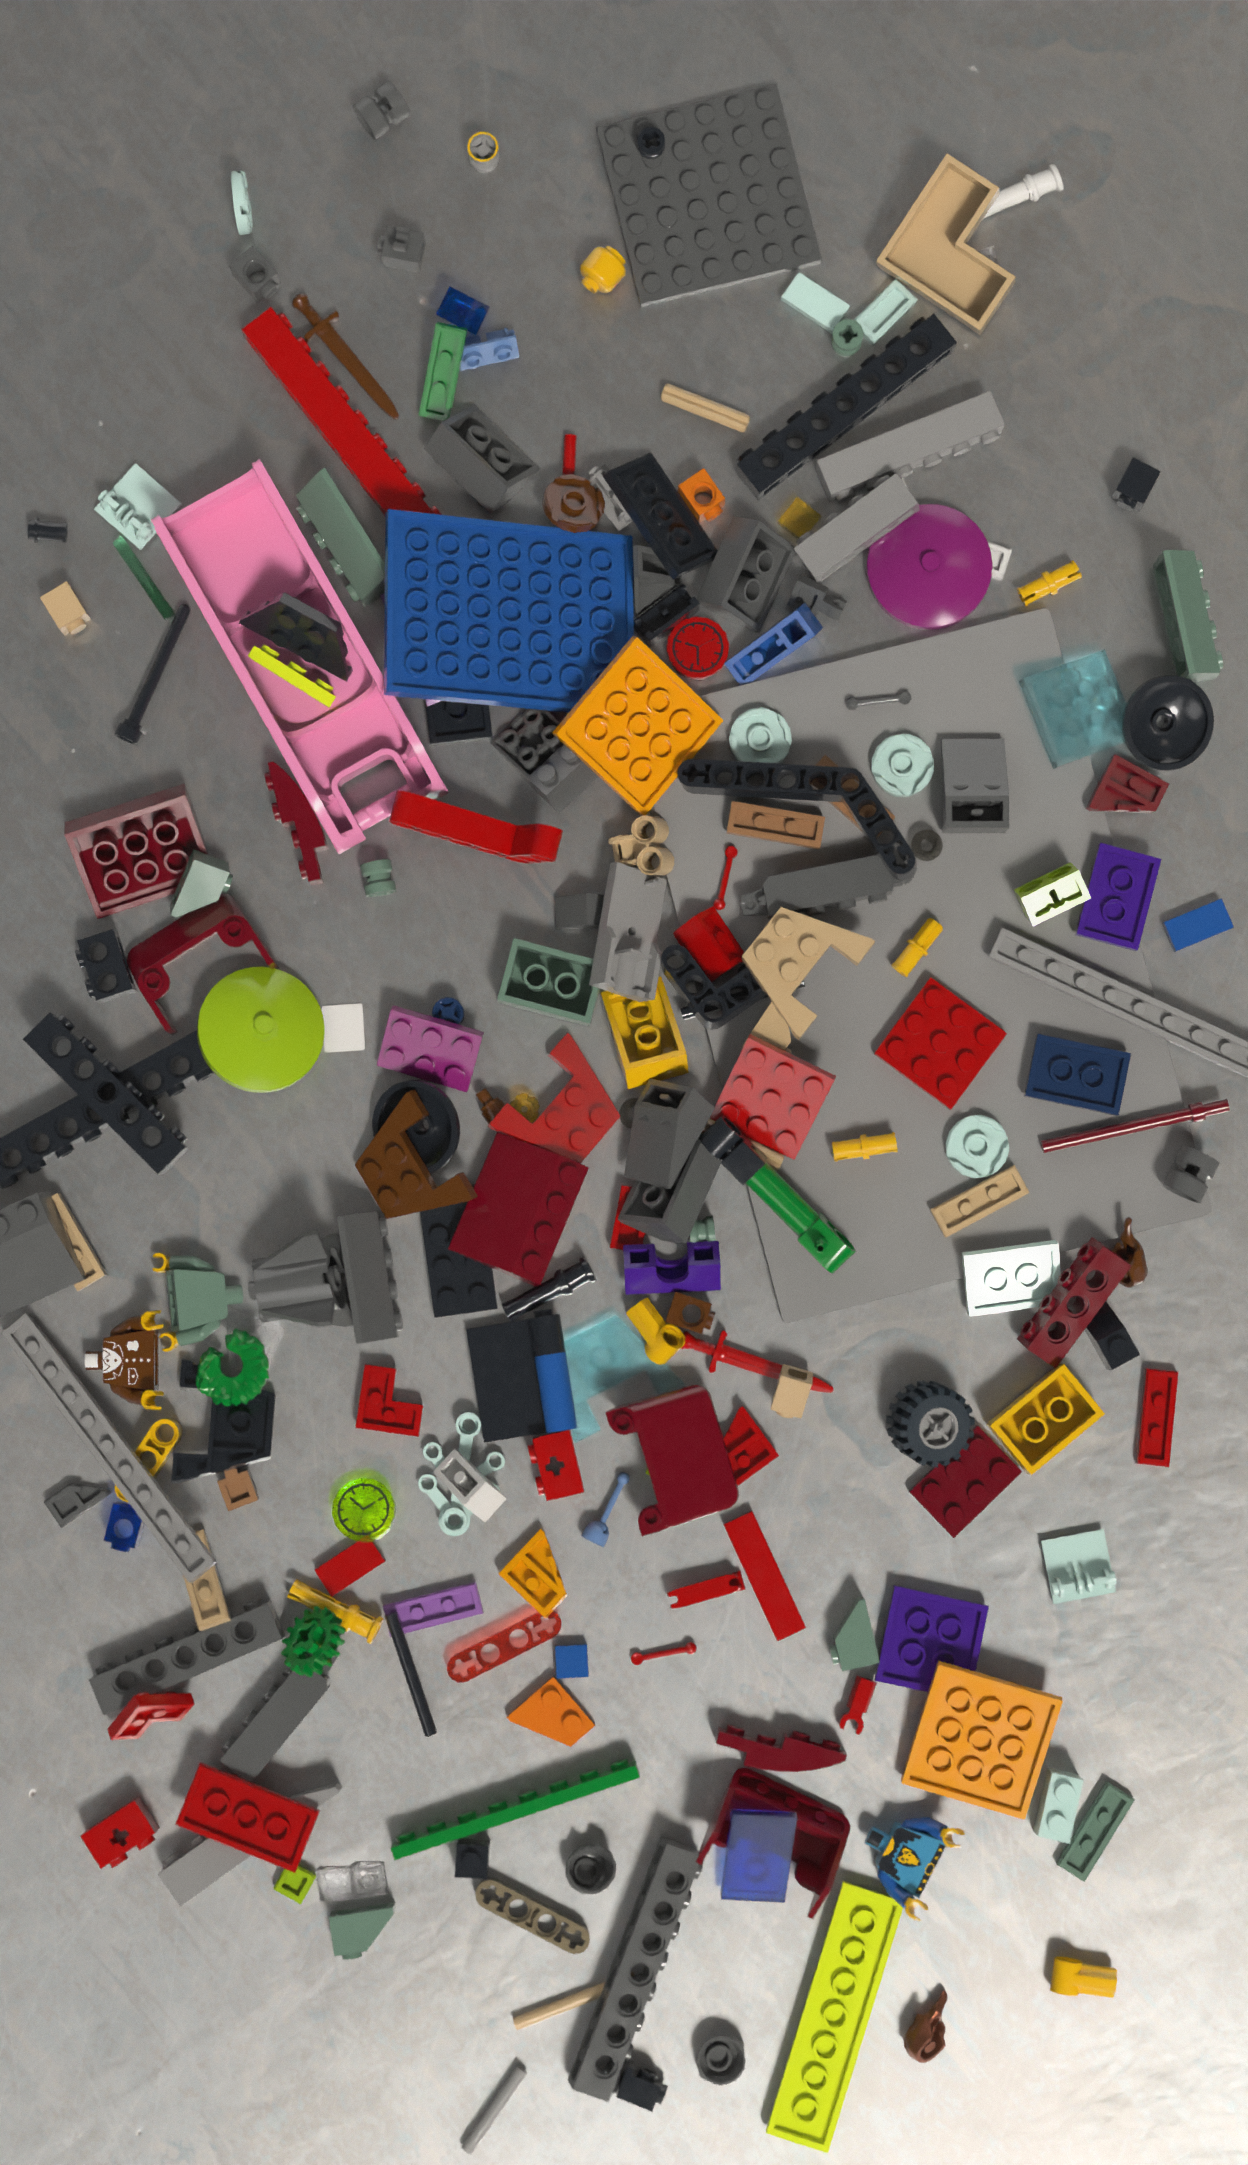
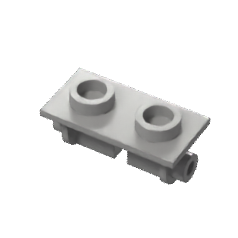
M606 464L600 468L596 466L588 472L589 477L586 479L589 480L590 485L595 489L598 487L602 492L605 501L604 514L615 528L621 531L633 520L603 478L610 469Z

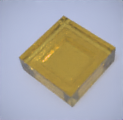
M797 497L778 520V524L795 538L799 539L805 533L812 531L822 516Z

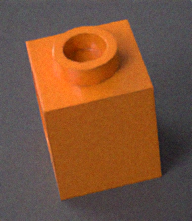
M704 468L678 485V493L699 523L705 519L710 522L723 512L722 507L725 505V497ZM705 492L711 496L712 500L708 504H699L694 497L698 493Z

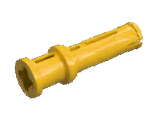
M298 1579L293 1583L287 1598L299 1602L312 1610L315 1606L321 1609H329L343 1620L341 1626L346 1629V1632L349 1630L366 1638V1642L372 1644L384 1620L380 1616L375 1618L361 1611L360 1606L357 1604L349 1606L308 1586Z

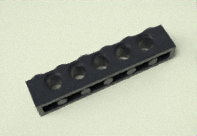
M49 1012L23 1040L158 1175L163 1176L189 1150L184 1144L188 1138L176 1126L169 1129L161 1121L165 1115L152 1103L147 1107L139 1099L142 1092L130 1081L124 1084L116 1076L120 1072L119 1069L107 1058L102 1062L94 1054L97 1048L85 1036L79 1039L72 1032L75 1026L62 1013L57 1017ZM62 1039H69L71 1043L69 1053L60 1056L56 1050L58 1042ZM85 1061H91L94 1067L93 1073L87 1078H82L79 1074L80 1065ZM113 1083L116 1087V1095L113 1099L105 1101L101 1096V1090L106 1084ZM129 1106H136L139 1111V1116L133 1123H127L124 1119V1111ZM158 1128L161 1132V1140L158 1144L150 1146L146 1141L147 1132L150 1129Z

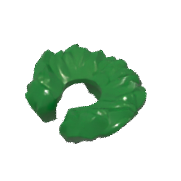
M235 1328L232 1334L225 1336V1343L228 1350L238 1354L242 1359L243 1368L238 1376L232 1378L222 1372L220 1358L224 1354L214 1347H209L207 1351L203 1352L198 1363V1373L195 1380L197 1389L207 1397H211L216 1405L220 1403L224 1406H231V1404L237 1406L240 1403L247 1404L257 1394H261L262 1387L266 1384V1379L269 1378V1360L264 1353V1345L256 1337L249 1335L246 1330Z

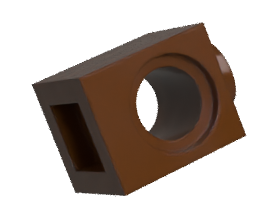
M675 1292L665 1322L702 1334L704 1328L710 1330L715 1312L710 1310L711 1303ZM687 1305H696L700 1309L701 1316L697 1322L687 1323L683 1319L682 1311Z

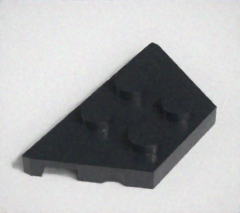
M285 592L276 596L273 601H266L260 604L258 609L252 613L249 610L246 611L239 624L272 641L275 645L291 651L306 662L313 663L346 682L353 672L352 666H347L345 659L348 649L343 640L344 633L341 623Z

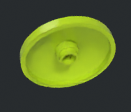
M249 967L227 975L216 983L207 994L198 1014L197 1039L206 1063L223 1081L235 1088L248 1092L270 1093L292 1086L301 1080L313 1067L321 1053L324 1042V1019L315 996L299 979L275 968Z

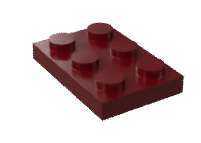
M978 1425L972 1429L974 1431L973 1438L967 1439L966 1443L970 1445L968 1449L960 1450V1458L957 1460L950 1458V1464L945 1466L938 1463V1467H933L908 1491L953 1538L1022 1473L1017 1465Z

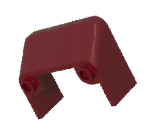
M221 894L218 901L183 915L133 947L127 955V965L139 990L165 1031L171 1035H175L178 1031L158 999L167 994L171 985L170 977L164 967L217 933L226 945L234 948L241 947L252 940L271 969H279L238 902L228 894Z
M740 1768L735 1771L707 1828L695 1862L701 1865L713 1844L721 1848L733 1847L738 1841L739 1836L757 1843L797 1863L794 1871L796 1881L803 1888L814 1893L807 1917L813 1919L833 1887L851 1827L848 1819L842 1813L751 1769Z

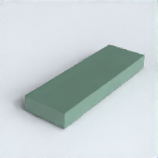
M1106 1781L1072 1835L1070 1844L1066 1845L1056 1864L1085 1882L1135 1799Z

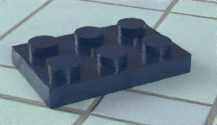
M1036 1034L1024 1097L1119 1116L1131 1053Z

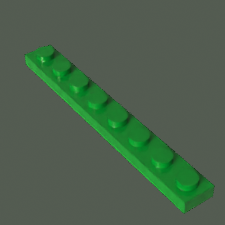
M628 1759L619 1760L610 1764V1770L598 1773L597 1769H593L580 1774V1780L568 1784L567 1779L550 1784V1790L537 1794L536 1790H531L518 1795V1801L509 1804L506 1803V1800L492 1803L487 1806L489 1811L476 1814L475 1810L458 1815V1821L447 1825L444 1820L428 1825L426 1827L427 1831L415 1835L414 1831L396 1836L397 1842L392 1843L391 1846L394 1861L640 1778V1772L636 1761L629 1763Z

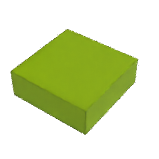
M300 1864L296 1873L284 1869L273 1889L301 1905L317 1874Z

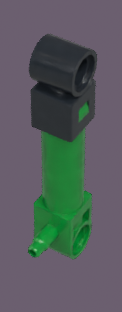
M722 1115L699 1137L703 1146L715 1158L722 1160L721 1164L742 1185L746 1183L798 1236L797 1241L827 1271L833 1274L856 1252L852 1243L822 1213L818 1214L766 1162L768 1158L747 1137H744L741 1131L727 1117Z

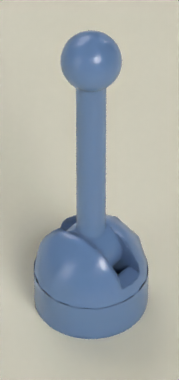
M621 1472L617 1476L618 1483L600 1520L590 1522L581 1537L603 1548L609 1537V1529L605 1524L623 1486L630 1481V1477L626 1472Z

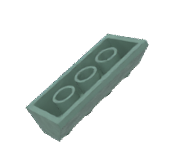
M323 468L296 495L299 506L295 507L305 524L310 521L316 531L312 533V536L320 549L327 548L332 558L328 561L336 575L339 576L343 573L349 584L344 587L353 602L360 600L363 607H366L379 599L381 594L385 593V563L327 470Z
M1162 551L1152 566L1176 676L1187 678L1194 683L1216 679L1221 673L1220 669H1223V658L1220 650L1216 651L1214 639L1217 637V631L1214 621L1209 620L1207 609L1210 608V598L1208 591L1203 590L1200 578L1204 576L1202 562L1200 559L1196 560L1195 551Z

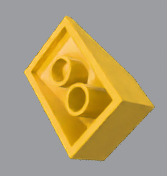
M658 977L655 1000L638 1002L608 991L601 992L627 1089L646 1085L649 1079L661 1081L689 1073L687 1053L662 977Z

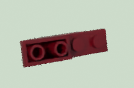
M274 761L269 762L270 772H266L264 775L268 791L274 790L277 801L271 803L275 821L281 820L284 828L296 827L295 830H291L295 849L301 848L303 860L298 861L302 879L308 878L311 886L322 884L324 882L317 853L329 849L319 820L309 801L293 779Z
M727 1724L726 1729L718 1727L715 1738L716 1744L745 1752L742 1760L744 1766L777 1772L811 1771L845 1762L847 1758L846 1751L841 1750L842 1744L823 1739L822 1744L810 1740L811 1735L792 1730L791 1735L783 1733L780 1745L775 1744L776 1738L758 1733L757 1738L744 1735L745 1729Z

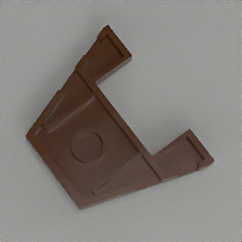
M415 1090L409 1091L404 1095L355 1163V1167L386 1219L462 1203L478 1197L464 1172L455 1175L438 1187L405 1131L429 1115Z

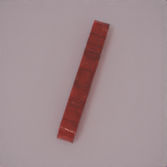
M553 1611L547 1617L548 1619L554 1618L556 1620L553 1624V1631L548 1632L546 1628L538 1631L536 1634L540 1639L534 1641L532 1630L526 1623L532 1621L533 1628L542 1623V1615L539 1612L454 1654L447 1664L448 1675L456 1682H467L554 1638L561 1630L562 1621L560 1615ZM516 1629H521L528 1635V1642L523 1647H515L510 1642V1634ZM486 1644L497 1646L500 1652L498 1659L493 1662L484 1660L481 1655L482 1647ZM475 1651L477 1661L483 1668L477 1670L475 1663L467 1668V1675L463 1676L461 1672L455 1673L453 1669L457 1665L456 1660L460 1659L465 1663L473 1658L469 1653Z

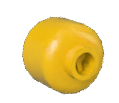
M601 246L596 247L580 265V272L584 277L581 282L592 293L597 291L609 293L625 276L624 264L626 261L611 246H606L605 248Z

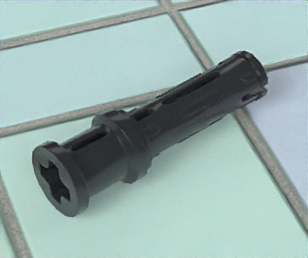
M584 1256L579 1258L580 1262L565 1270H556L554 1277L535 1286L514 1299L502 1303L503 1310L510 1322L562 1294L565 1296L573 1294L574 1289L589 1281L592 1283L596 1282L597 1279Z

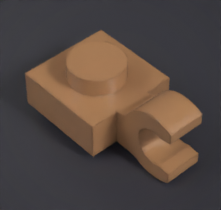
M238 1468L224 1471L225 1478L217 1481L228 1511L259 1500L248 1469L239 1472Z

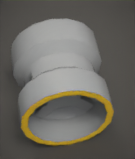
M478 132L469 139L467 145L469 162L472 168L478 172H490L499 163L498 142L490 133Z

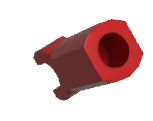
M856 1675L846 1704L849 1710L840 1717L839 1728L844 1729L846 1722L849 1719H854L857 1722L855 1734L860 1735L864 1728V1722L861 1717L863 1713L868 1711L877 1685L876 1681Z

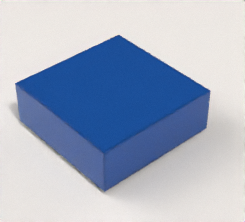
M587 1644L555 1645L557 1679L589 1677Z

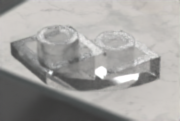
M355 1861L350 1866H320L315 1870L320 1902L369 1898L385 1895L389 1892L384 1861Z

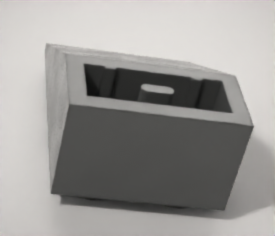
M526 709L490 743L553 809L560 813L599 776L552 733L560 724L547 710Z
M941 739L942 833H1005L1009 829V788L1005 739Z
M649 1079L635 1104L624 1176L627 1179L671 1189L715 1107L693 1087Z

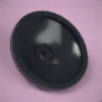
M1174 675L1155 677L1139 686L1129 698L1122 718L1123 737L1131 754L1142 764L1157 770H1176L1191 764L1208 746L1214 728L1213 708L1206 693L1193 681ZM1162 715L1164 723L1158 727L1157 718Z
M407 1080L397 1083L382 1094L375 1106L372 1119L373 1136H376L404 1095L409 1091L415 1090L429 1115L408 1128L405 1132L429 1173L437 1171L451 1160L459 1144L460 1122L455 1106L440 1088L429 1082ZM424 1119H426L429 1124L428 1129L424 1127Z

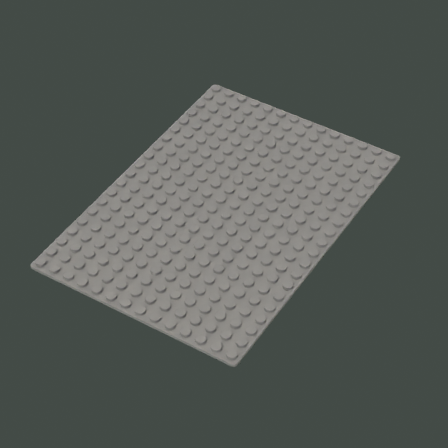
M1042 608L699 696L724 721L693 759L736 761L730 751L729 735L735 720L749 709L761 707L770 709L784 717L791 731L792 742L789 754L781 764L815 766L824 755H827L839 767H850L860 771L881 804L896 817L893 822L914 852L917 862V870L912 881H909L910 883H906V885L893 887L894 891L892 894L887 895L888 900L869 904L868 899L856 901V907L838 910L837 905L825 907V913L809 916L872 938L876 942L858 966L834 948L829 947L827 952L804 979L805 987L796 989L792 994L795 999L814 1012L817 1018L799 1040L795 1038L789 1027L791 1042L787 1048L792 1050L791 1054L836 1075V1078L795 1160L784 1155V1160L776 1172L818 1214L822 1213L852 1243L856 1252L833 1274L830 1273L797 1241L798 1236L748 1187L782 1320L790 1323L964 1278L962 1252L1056 1240L1059 1246V1253L1080 1248L1083 1244L1088 1243L1091 1237H1094L1099 1242L1119 1238L1124 1230V1221L1127 1217L1132 1219L1131 1231L1134 1234L1209 1214L1212 1207L1207 1191L1202 1202L1199 1204L1163 1187L1169 1171L1177 1168L1174 1161L1181 1146L1184 1145L1196 1149L1188 1121L1043 1153L1041 1148V1141L1185 1109L1166 1040L988 958L1000 929L1004 928L1155 998L1141 944H1139L1137 951H1132L1076 936L1075 933L1083 902L1033 926L1025 917L1014 892V889L1070 862L1079 870L1086 887H1088L1098 844L1104 843L1114 846L1105 812L1088 811L1086 809L1097 786L1050 610ZM904 691L909 692L912 696L910 703L906 705L894 702L860 706L856 710H849L846 706V702L850 698L866 700L899 696ZM901 734L913 735L920 738L931 750L934 760V772L928 785L915 795L909 797L892 796L885 793L873 778L871 773L872 757L877 746L891 736ZM941 739H1005L1009 788V829L1005 833H942ZM693 771L692 776L688 777L690 782H694V778L699 776L697 771ZM723 772L717 777L716 781L719 784H727L731 781L733 774ZM754 774L749 778L748 784L758 786L763 782L764 776ZM790 775L785 776L780 780L779 785L789 788L794 785L796 778ZM677 777L650 810L651 816L664 819L669 827L668 837L660 844V847L668 849L674 856V867L666 876L680 927L696 914L713 906L714 900L718 898L726 864L725 850L729 846L737 848L738 854L732 861L724 896L726 906L723 910H717V912L744 953L772 918L768 919L767 915L743 916L740 896L761 889L769 876L878 855L865 834L828 801L693 794L683 788ZM732 801L824 816L825 822L820 849L726 834ZM883 831L876 840L879 843L887 844L893 839L894 835L889 831ZM896 849L893 854L897 864H907V861L901 859ZM806 911L800 912V914L807 916ZM929 918H932L941 924L943 931L926 951L928 955L926 957L922 956L906 978L892 968L891 964L896 961L908 945L906 941L908 939L912 940ZM744 962L713 981L712 984L715 988H719L739 974L737 970ZM930 977L1007 1033L951 1110L947 1109L874 1055L877 1048ZM694 981L698 993L703 989V986L699 982ZM735 988L730 992V994L738 993L745 990L741 988ZM769 997L760 999L722 1027L714 1030L707 1029L722 1090L742 1051V1045L772 1002ZM720 1010L705 1015L709 1018H717L722 1012ZM1036 1034L1131 1053L1119 1116L1024 1097ZM983 1115L993 1118L1003 1127L1008 1137L1009 1153L1006 1162L997 1172L985 1178H970L961 1175L951 1166L946 1156L945 1142L949 1131L956 1122L968 1116ZM895 1132L898 1152L869 1156L870 1159L863 1160V1157L838 1160L837 1162L834 1160L832 1141L857 1139L862 1134L870 1137ZM1015 1165L1030 1193L944 1238L930 1209ZM1190 1167L1186 1170L1187 1173L1196 1177L1199 1174L1198 1171Z

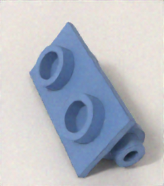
M507 328L486 333L487 341L481 342L480 335L466 337L460 371L519 358L514 329L507 330Z

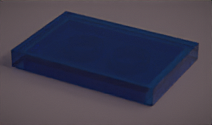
M748 1809L731 1810L720 1890L721 1900L785 1903L797 1822L796 1812Z

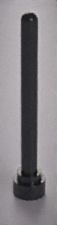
M181 604L129 718L124 719L123 723H119L114 733L116 737L125 742L137 745L142 736L140 722L191 612L189 605Z

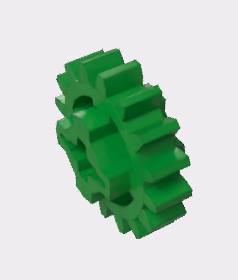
M315 1606L313 1612L308 1609L304 1610V1617L302 1619L296 1616L294 1618V1627L286 1629L290 1633L289 1638L282 1639V1643L287 1646V1648L281 1651V1655L286 1657L284 1664L298 1675L302 1676L304 1674L309 1678L312 1677L314 1672L319 1675L322 1674L325 1664L331 1667L333 1665L332 1657L340 1656V1652L337 1650L338 1646L345 1644V1640L340 1638L346 1632V1629L341 1626L343 1620L329 1609H321Z

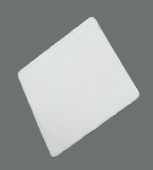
M357 1003L322 1006L325 1026L324 1051L330 1053L365 1050L363 1005Z

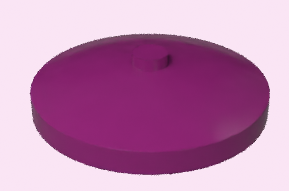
M921 504L919 505V511L870 546L867 558V579L876 602L891 618L912 628L936 630L959 623L979 606L991 581L992 555L983 532L968 516L948 506Z

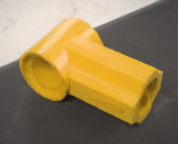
M648 1297L638 1302L626 1312L647 1342L644 1349L647 1357L652 1362L659 1365L665 1364L684 1346L685 1336L683 1332L675 1325L666 1324Z
M1054 1957L1050 1985L1051 1992L1067 1996H1078L1079 1993L1114 1997L1117 1986L1116 1968L1083 1964L1082 1961L1069 1957Z

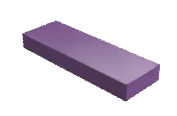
M476 1581L383 1605L385 1615L397 1612L404 1634L484 1613Z

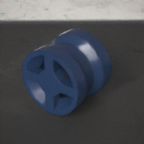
M442 998L435 1003L432 1009L433 1017L462 1025L464 1021V1009L459 1001L454 998Z

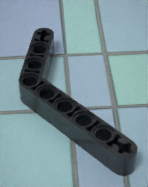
M687 759L678 768V778L683 788L693 794L844 802L889 873L895 879L905 881L912 878L916 873L917 862L914 852L862 773L855 768L707 759ZM693 771H697L699 776L694 778V782H690L688 777L692 776ZM723 772L733 774L731 781L727 784H719L716 781L717 777ZM754 774L764 776L763 782L758 786L748 784L749 778ZM790 775L796 778L794 785L789 788L779 785L780 780L785 776ZM818 777L825 778L828 781L827 785L820 790L811 787L812 781ZM848 779H855L859 782L858 788L850 792L845 791L842 786ZM865 805H872L876 808V812L873 816L865 818L859 814L860 809ZM882 831H889L894 835L893 839L887 844L879 843L876 840L877 835ZM896 849L901 859L907 861V868L903 869L901 866H897L896 858L893 854Z

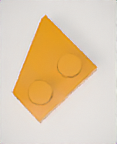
M542 1529L498 1573L545 1619L568 1596L546 1534Z

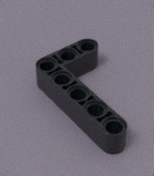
M678 944L671 945L663 951L661 966L664 975L698 1021L707 1029L714 1030L722 1027L767 995L748 968L716 989L685 947ZM673 956H678L683 959L684 964L679 968H672L668 965L667 960ZM691 981H697L703 986V989L698 993H691L686 989V985ZM735 988H741L746 991L747 997L743 1000H735L731 997L730 992ZM715 1006L721 1010L722 1014L717 1018H709L705 1015L704 1011L707 1007Z

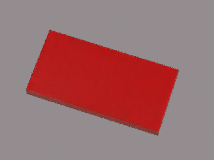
M200 1762L175 1825L296 1873L320 1810Z

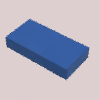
M1222 898L1162 923L1174 952L1234 928Z

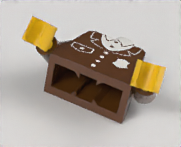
M160 1310L147 1311L143 1315L129 1317L112 1328L110 1337L103 1338V1351L85 1352L86 1370H103V1383L110 1384V1389L113 1393L129 1403L142 1405L144 1408L151 1410H161L162 1407L155 1405V1397L157 1395L164 1396L162 1391H156L159 1390V1329H162L164 1325H157L154 1318L156 1314L161 1313Z

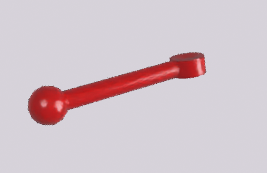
M729 846L725 850L727 859L718 898L713 902L716 910H723L726 906L724 896L732 861L738 854L737 848L734 846Z
M688 1642L683 1647L647 1654L635 1652L631 1656V1662L634 1665H640L644 1660L687 1653L692 1655L696 1652L697 1646L693 1642Z

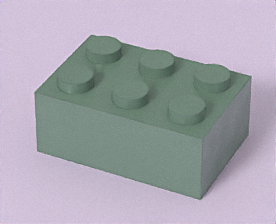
M514 938L497 998L498 1003L590 1027L600 992L599 988L589 985L594 959Z

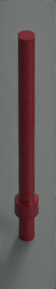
M1227 1099L1202 1104V1102L1188 1104V1108L1043 1140L1041 1141V1148L1043 1153L1189 1120L1192 1123L1204 1121L1207 1116L1229 1112V1103Z

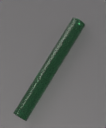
M123 537L116 539L113 542L114 547L163 619L168 620L175 615L174 611Z

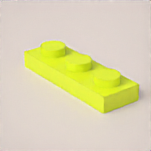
M265 644L260 649L254 645L248 655L250 659L330 708L336 696L331 694L334 689L319 678H317L315 683L304 677L307 671L292 661L286 666L277 660L279 653Z

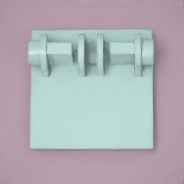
M135 463L110 492L107 490L101 492L98 500L101 502L94 510L141 550L157 533L151 519L158 515L161 518H165L174 514L182 503Z
M1104 1529L1041 1541L1053 1604L1116 1592L1115 1584H1117L1115 1572L1111 1568Z

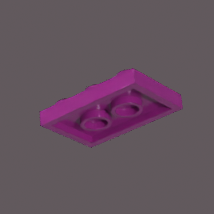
M393 1005L390 1010L377 1066L468 1092L484 1032Z

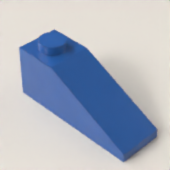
M804 602L727 660L724 665L739 685L751 683L816 636L823 626Z

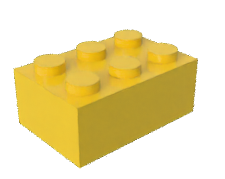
M1059 1364L1056 1369H1051L986 1425L1026 1474L1033 1475L1105 1415V1413L1064 1364Z

